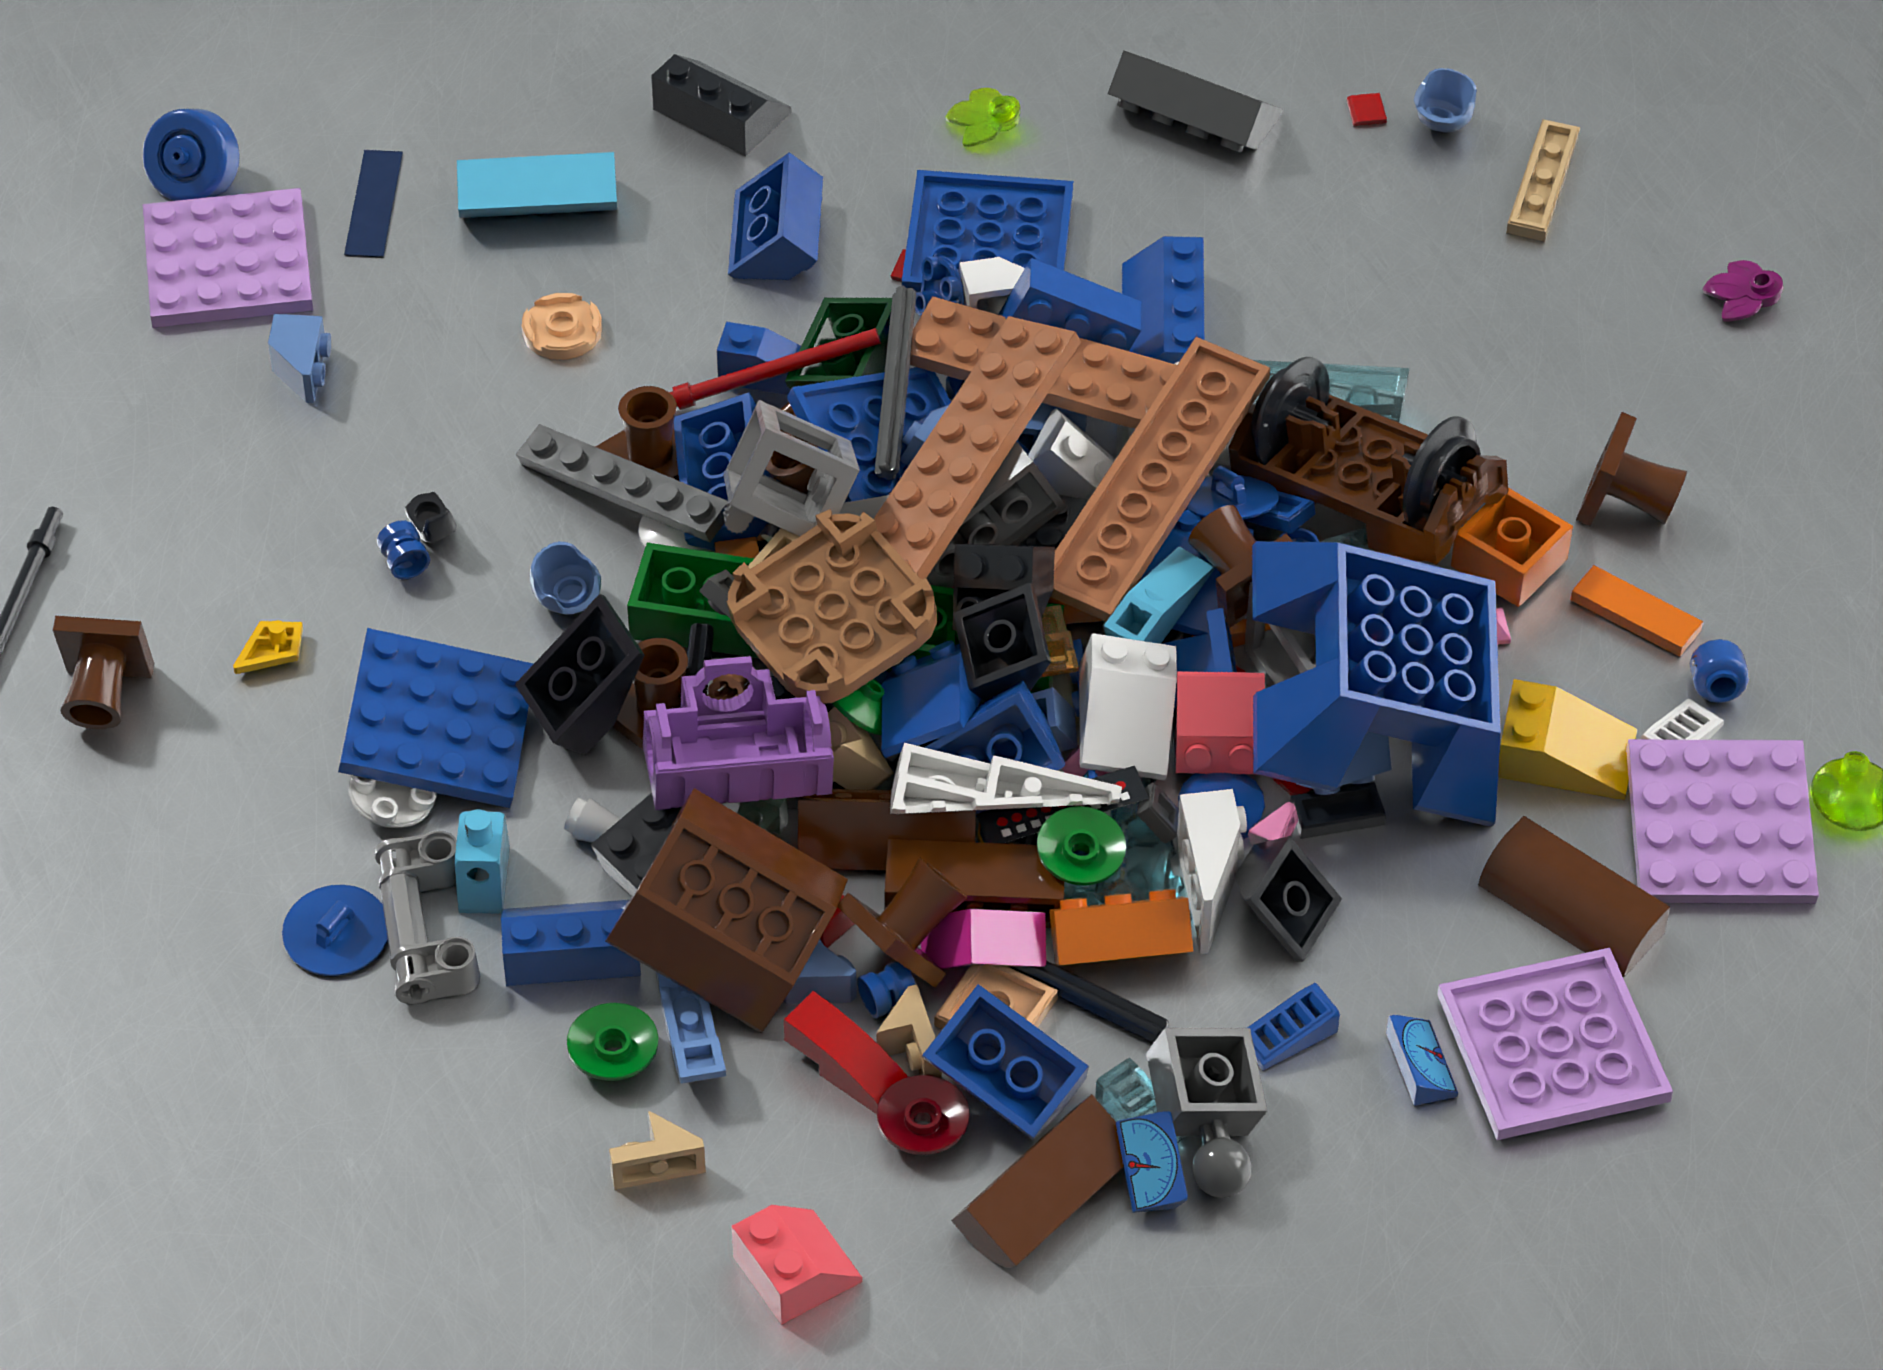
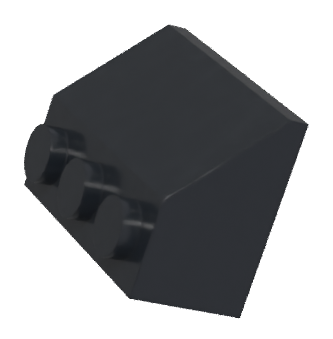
M674 54L651 75L653 110L744 156H747L792 113L791 106L698 60Z

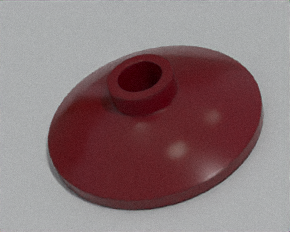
M916 1075L897 1081L884 1092L877 1107V1123L884 1138L894 1147L911 1154H935L949 1149L965 1134L969 1123V1106L963 1093L949 1081L930 1075ZM920 1121H926L929 1124L921 1125L917 1123Z

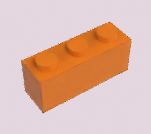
M1176 889L1149 891V900L1132 901L1131 893L1104 896L1105 904L1087 906V898L1060 900V909L1049 910L1054 963L1058 965L1193 952L1189 900L1183 896L1176 897Z

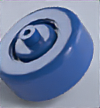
M177 109L170 111L158 118L146 135L143 145V165L146 175L153 187L164 197L172 201L218 196L231 186L238 171L240 154L235 134L220 116L208 110Z

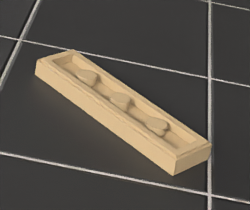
M1542 119L1507 224L1506 233L1545 242L1579 138L1580 127Z

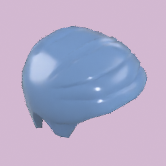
M1438 68L1429 72L1414 95V103L1419 120L1431 130L1443 133L1455 132L1465 127L1473 117L1477 89L1473 80L1465 74L1448 68Z
M558 541L541 549V552L535 555L531 564L530 585L533 594L542 606L554 612L573 615L583 612L600 594L601 575L590 559L583 555L573 544Z

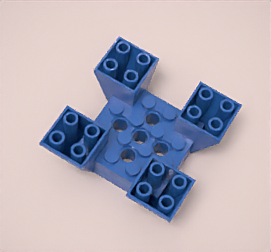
M1256 541L1252 545L1253 620L1314 634L1316 638V667L1258 691L1253 696V774L1335 791L1365 734L1371 732L1411 742L1414 810L1492 827L1496 823L1501 735L1495 580L1338 542Z

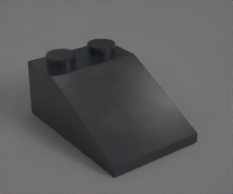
M599 594L515 685L553 744L586 755L614 726L645 654L607 598Z

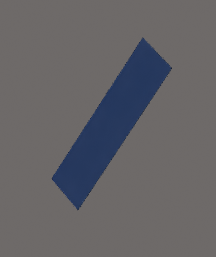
M364 150L344 255L384 256L403 151Z

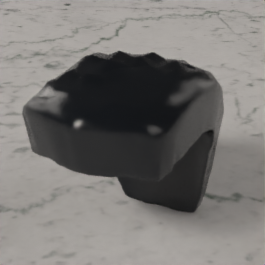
M435 492L417 495L405 506L404 512L409 522H412L420 538L425 542H438L456 531L457 525L451 512L445 507Z

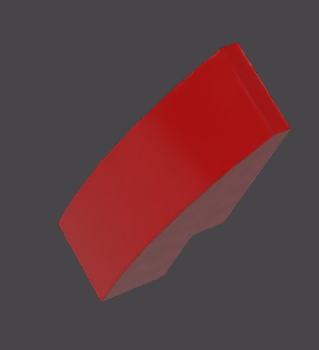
M812 991L784 1018V1041L818 1063L819 1075L875 1114H877L878 1103L884 1092L897 1081L908 1077L902 1068L864 1030L815 991Z

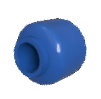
M1722 639L1711 640L1700 645L1693 652L1689 663L1694 688L1702 698L1715 703L1729 702L1739 697L1746 690L1749 682L1748 668L1744 654L1736 644Z

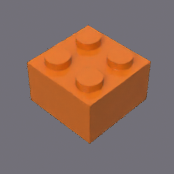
M1508 488L1509 492L1497 504L1486 503L1459 529L1454 540L1451 567L1462 573L1495 580L1496 594L1515 606L1520 607L1568 559L1573 525Z

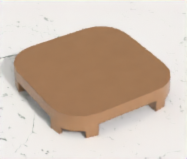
M829 509L815 515L817 526L750 569L745 562L733 572L734 580L728 591V601H726L731 620L737 632L785 689L796 698L806 697V691L815 690L816 696H820L822 703H833L850 695L919 649L931 637L937 624L934 594L926 577L921 580L877 530L876 521L865 512H862L861 516L850 513L832 515V511Z

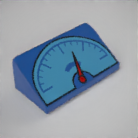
M1401 1015L1388 1016L1386 1034L1413 1105L1417 1106L1458 1097L1457 1088L1430 1020Z
M1163 1111L1117 1121V1134L1133 1213L1176 1209L1185 1203L1188 1195L1171 1112Z

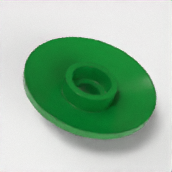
M872 679L850 695L832 703L839 712L858 727L870 733L882 735V696L885 694V691L876 680Z
M1075 806L1057 811L1043 823L1038 833L1037 852L1046 870L1059 880L1074 885H1093L1109 879L1119 870L1125 858L1126 840L1122 829L1112 817L1098 809ZM1080 850L1084 851L1087 855L1080 856L1073 852Z
M605 1003L586 1010L575 1019L567 1035L568 1054L573 1064L584 1074L607 1081L623 1080L643 1071L654 1059L659 1044L657 1028L652 1019L639 1008L624 1003ZM612 1048H617V1049H619V1050H617V1051H608L609 1049H612Z

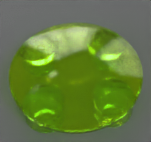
M1850 751L1845 754L1844 758L1831 760L1818 769L1811 783V796L1817 810L1828 821L1839 827L1854 831L1872 830L1883 825V769L1870 762L1865 754Z

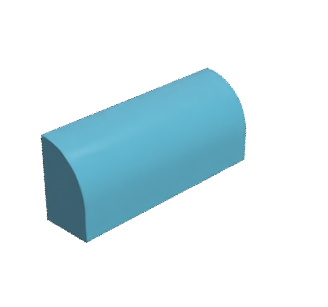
M614 152L457 160L459 218L617 210Z

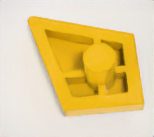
M259 621L233 664L234 673L241 674L298 661L303 633L302 622Z

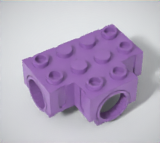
M751 656L704 660V667L695 676L682 677L681 708L666 709L665 703L656 704V710L644 711L643 749L655 810L682 807L693 788L721 804L726 802L759 801L770 798H794L814 794H832L834 756L831 748L829 717L825 704L821 702L820 696H816L815 690L806 691V697L776 700L769 669L755 670L752 666ZM721 675H742L750 681L748 688L743 693L731 699L717 700L703 693L705 685Z

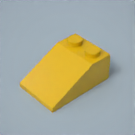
M1513 679L1500 745L1498 778L1625 800L1629 781L1626 747L1628 739H1636L1637 729L1556 686Z

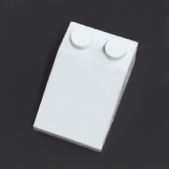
M1091 634L1079 665L1080 768L1115 772L1135 765L1140 777L1158 780L1166 779L1177 683L1176 646Z
M1233 789L1180 795L1176 852L1186 897L1189 900V910L1199 955L1209 953L1235 882L1234 874L1237 871V860L1244 859V844L1241 833L1247 831L1246 814L1243 806H1236Z

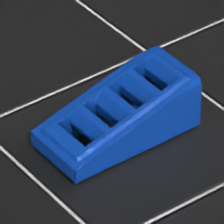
M1313 983L1300 990L1247 1027L1251 1030L1257 1063L1262 1071L1338 1032L1339 1010L1317 983ZM1297 1018L1304 1025L1301 1029L1294 1022ZM1281 1027L1289 1037L1284 1039L1278 1032V1028ZM1266 1035L1274 1045V1048L1269 1050L1260 1037Z

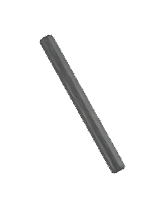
M904 286L897 287L896 293L892 296L875 463L876 476L878 478H886L888 481L895 479L896 474L900 470L917 296L913 288H906Z

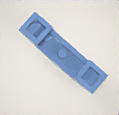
M656 972L667 1033L680 1083L725 1077V1064L719 1037L716 1036L709 1002Z

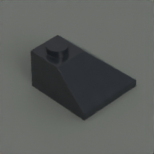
M1031 583L1025 584L953 613L970 691L986 702L1022 680L1029 691L1032 690L1051 663L1034 585Z
M1291 836L1254 844L1234 874L1245 902L1296 962L1304 961L1341 902L1342 898Z

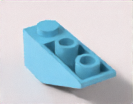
M1181 547L1176 548L1126 594L1104 624L1105 635L1161 644L1215 570L1214 566Z

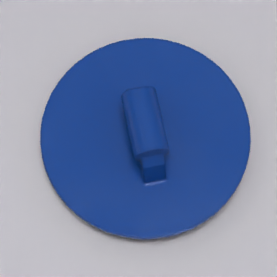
M1218 466L1212 476L1204 479L1185 510H1190L1197 516L1206 517L1220 507L1234 505L1242 519H1248L1272 510L1279 501V493L1274 486L1267 482L1249 476L1237 475L1223 466Z
M329 885L315 889L301 897L291 907L285 917L282 939L286 952L298 966L318 975L341 976L361 970L380 955L388 941L383 904L373 894L356 886Z

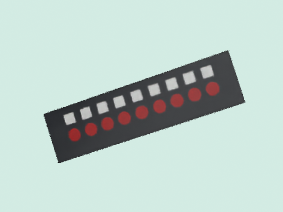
M1134 765L1092 778L1093 780L1122 786L1119 803L991 809L976 815L987 843H1006L1038 833L1043 823L1051 815L1068 807L1084 806L1107 812L1149 799Z

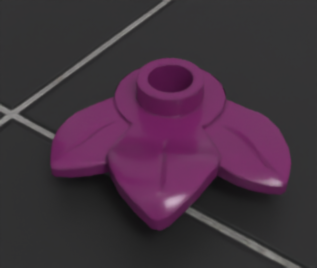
M1739 260L1730 262L1727 266L1728 273H1720L1713 276L1702 289L1704 294L1725 300L1722 310V321H1737L1754 316L1760 308L1769 307L1777 303L1783 292L1784 285L1778 273L1762 270L1757 263L1752 261Z

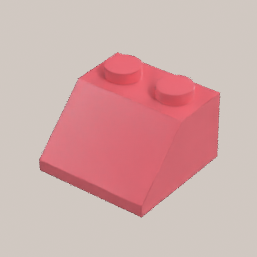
M1177 671L1174 738L1176 773L1253 774V696L1256 692L1265 689L1264 673Z
M770 1205L731 1226L733 1258L781 1325L862 1283V1276L812 1209Z

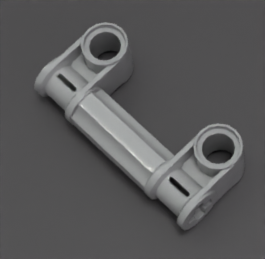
M434 831L406 838H391L378 844L374 852L375 860L381 865L382 876L379 878V889L381 891L390 951V963L397 972L398 983L395 985V996L400 1002L405 1004H420L432 999L465 995L471 993L480 983V971L472 942L463 937H450L434 942H428L420 892L446 889L456 884L455 851L457 840L451 833L446 831ZM393 851L396 852L397 858H392ZM414 984H417L418 986L417 991H414L413 989Z

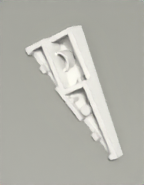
M904 743L897 763L891 793L890 813L905 814L1119 803L1122 786L993 755L991 763H985Z

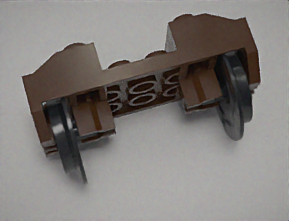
M1313 357L1299 358L1270 378L1256 400V405L1253 404L1236 429L1228 447L1231 471L1237 475L1249 476L1267 482L1279 492L1311 500L1314 502V505L1319 503L1366 523L1368 548L1371 550L1413 561H1428L1435 565L1449 553L1460 527L1484 503L1497 504L1509 492L1507 460L1498 456L1481 455L1476 433L1470 421L1459 416H1453L1439 423L1428 435L1329 394L1330 383L1327 369L1320 360Z

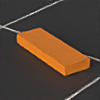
M1595 565L1590 568L1571 593V601L1681 657L1702 630V620Z

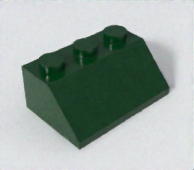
M824 297L799 352L874 328L878 331L881 344L791 371L785 379L787 387L791 389L797 386L885 372L892 298Z

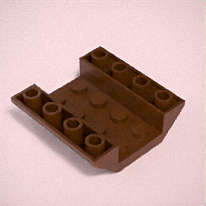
M693 788L673 822L672 830L634 896L624 907L605 942L762 1033L794 986L838 907L848 879Z

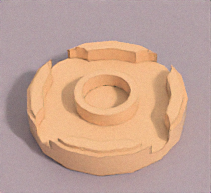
M554 293L543 296L534 302V307L529 311L527 308L522 317V336L527 347L537 355L549 359L568 360L582 356L592 350L601 338L602 317L597 306L591 301L590 304L582 301V296L573 293Z

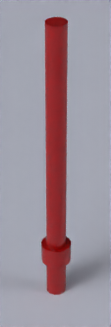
M874 328L694 385H690L689 382L672 387L673 391L669 393L674 397L679 410L695 406L698 400L881 344L877 329Z

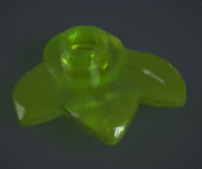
M979 88L970 92L969 100L961 101L952 106L945 115V119L947 122L966 127L962 144L964 147H970L993 140L999 132L1013 129L1020 121L1021 106L1016 98L1002 96L996 89Z

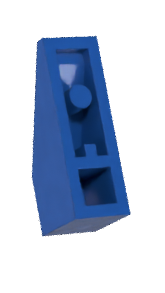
M726 321L717 347L718 377L797 353L801 345L764 327ZM788 373L741 387L788 395L791 390L785 383Z

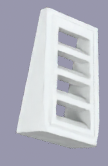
M1688 698L1653 724L1640 739L1664 740L1666 738L1667 740H1684L1672 732L1674 730L1685 737V740H1709L1723 726L1724 720ZM1690 714L1694 716L1695 718H1697L1705 724L1702 725L1698 723L1694 719L1690 718L1688 715ZM1683 722L1684 724L1694 729L1695 732L1690 731L1686 727L1682 726L1680 723Z

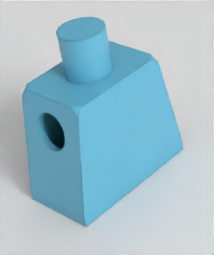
M476 809L464 811L459 815L455 851L459 913L502 914L510 842L505 814L501 812H486L485 810ZM477 868H481L487 871L489 877L484 881H475L474 872H477Z

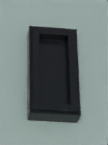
M1375 782L1340 787L1341 790L1339 792L1327 795L1310 792L1290 796V802L1294 803L1299 819L1296 827L1300 839L1385 825L1386 813Z

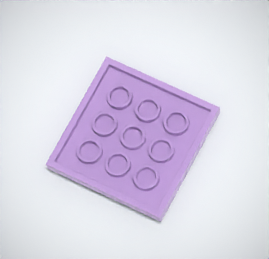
M301 188L143 204L152 328L313 311Z
M1628 739L1626 752L1636 876L1639 888L1663 903L1816 904L1819 892L1803 740Z
M1610 948L1439 984L1438 998L1496 1140L1671 1102L1673 1090Z

